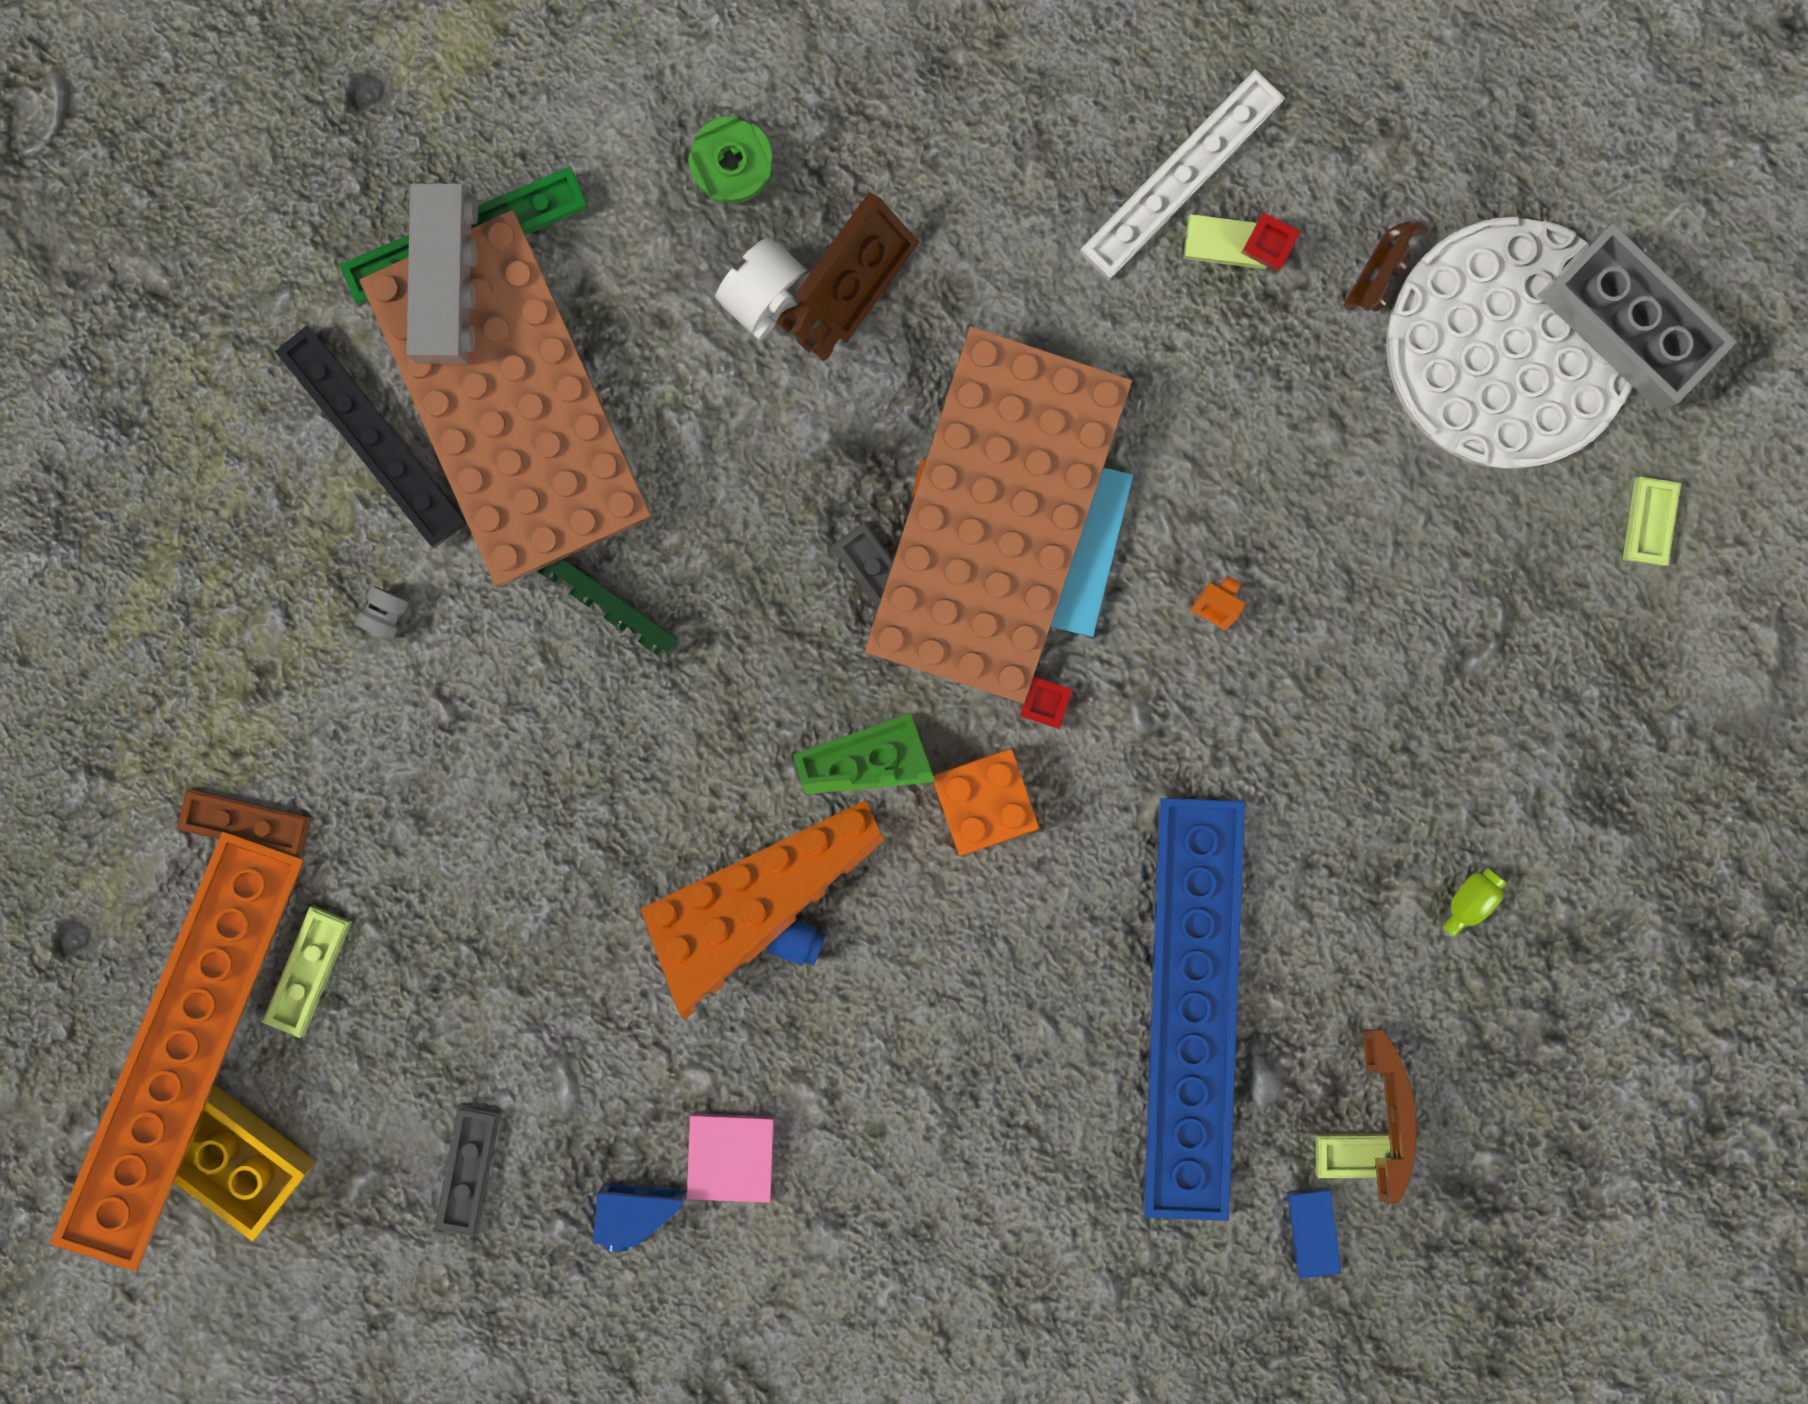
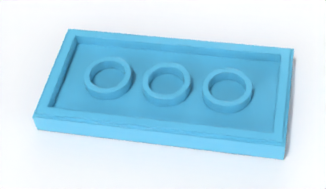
M1103 467L1050 625L1051 628L1088 637L1094 636L1133 474Z

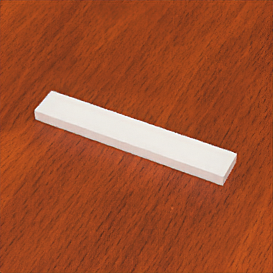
M1255 69L1080 249V253L1110 281L1283 103L1285 97Z

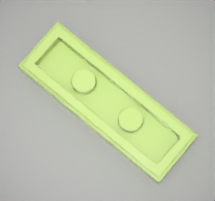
M317 906L309 907L262 1023L298 1038L305 1036L352 921Z

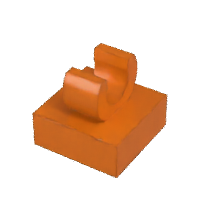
M1228 575L1225 576L1223 582L1219 583L1218 586L1209 582L1196 597L1190 611L1226 631L1239 618L1246 603L1234 597L1241 583Z

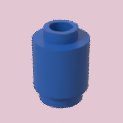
M797 919L767 946L766 953L803 966L804 963L814 966L826 934L816 931V926Z

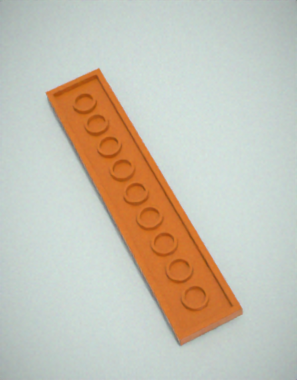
M225 832L221 833L50 1241V1245L135 1272L139 1270L292 894L304 860Z

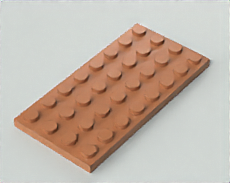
M514 210L471 229V240L475 241L477 248V263L475 267H470V283H474L476 289L475 309H470L469 326H473L475 331V349L473 352H469L468 364H417L406 355L408 258L359 279L493 583L498 588L652 519L644 497Z
M971 326L969 327L864 649L865 653L1023 704L1025 703L1132 380Z

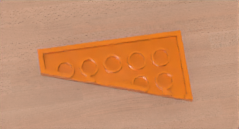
M866 800L640 909L678 1013L684 1020L696 1011L694 1006L710 992L715 994L726 984L724 979L742 963L748 964L796 921L795 915L811 901L816 903L826 894L824 889L842 873L848 874L884 841Z

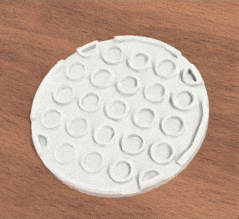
M1503 217L1481 221L1460 229L1436 244L1418 261L1402 283L1394 300L1387 328L1386 351L1391 381L1404 410L1413 423L1431 441L1450 454L1480 466L1497 469H1522L1545 465L1567 457L1592 442L1609 426V423L1615 417L1620 407L1625 404L1633 386L1537 296L1588 243L1578 237L1576 232L1546 220L1542 222L1531 219H1519L1518 217Z

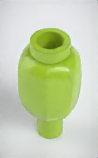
M1488 867L1483 873L1471 875L1452 899L1451 913L1453 915L1442 928L1456 938L1465 926H1475L1482 923L1502 902L1504 898L1503 888L1508 883Z

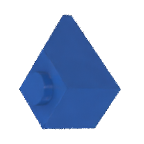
M603 1183L597 1193L593 1244H602L605 1250L613 1252H623L629 1250V1247H636L681 1209L685 1200L686 1190Z

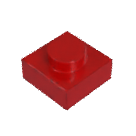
M1263 212L1241 254L1279 272L1301 231Z
M1033 677L1019 716L1060 729L1072 689Z

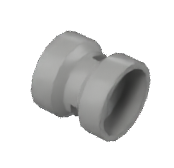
M371 585L366 595L368 604L365 610L359 612L354 624L371 633L394 640L399 629L397 621L400 615L406 614L410 601ZM379 609H383V610L387 611V613H384V612L380 611Z

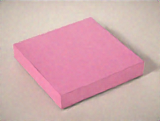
M691 1113L687 1199L770 1203L774 1116Z

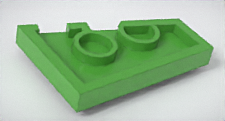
M911 713L793 754L800 781L806 794L935 782Z

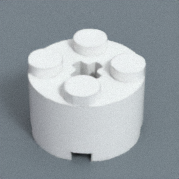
M771 237L764 238L746 252L743 256L746 262L738 271L734 268L729 271L715 295L721 306L759 341L771 332L783 311L799 304L794 295L810 274L799 261Z

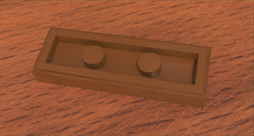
M190 788L186 789L177 830L219 839L221 833L225 832L301 858L303 857L312 817Z

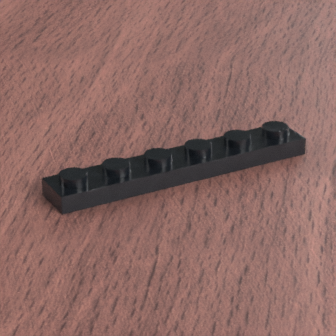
M306 325L275 350L276 354L432 548L436 549L467 524L465 518L313 328Z

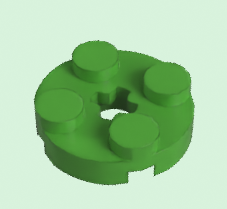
M725 116L708 122L695 136V142L692 145L688 159L690 171L699 189L711 197L713 201L718 204L743 203L756 197L769 184L772 178L773 154L766 135L758 126L739 120L737 117ZM731 150L734 156L739 154L743 156V160L738 162L739 168L732 171L729 167L722 168L720 166V163L725 160L723 153Z

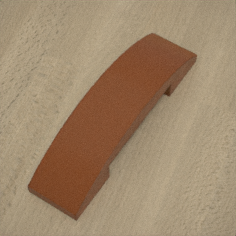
M1383 1030L1362 1031L1366 1073H1383L1391 1157L1375 1158L1378 1197L1381 1202L1398 1204L1410 1180L1416 1151L1417 1127L1413 1094L1402 1061Z

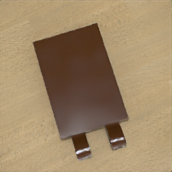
M869 192L795 293L794 297L800 303L783 311L777 320V324L787 333L791 331L799 339L798 344L809 353L812 351L824 362L832 354L833 348L839 339L845 343L849 341L920 242L881 198ZM817 320L821 322L819 326L813 328Z

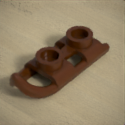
M1416 221L1400 223L1389 229L1379 241L1343 306L1352 311L1355 304L1366 311H1370V309L1374 312L1380 310L1390 297V291L1387 289L1389 286L1387 279L1390 274H1400L1410 262L1411 255L1408 253L1410 247L1407 244L1418 232L1426 233L1428 227ZM1399 236L1394 246H1390L1391 241ZM1375 268H1377L1379 272L1375 277L1373 283L1369 282V279L1372 276Z

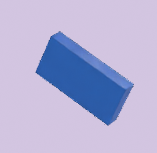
M1328 1187L1287 1192L1298 1277L1301 1279L1341 1274L1331 1190Z

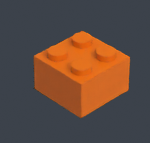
M1009 747L933 774L934 785L959 856L1039 829L1012 748Z

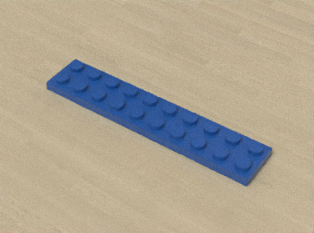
M1159 797L1143 1202L1145 1218L1229 1221L1245 801Z

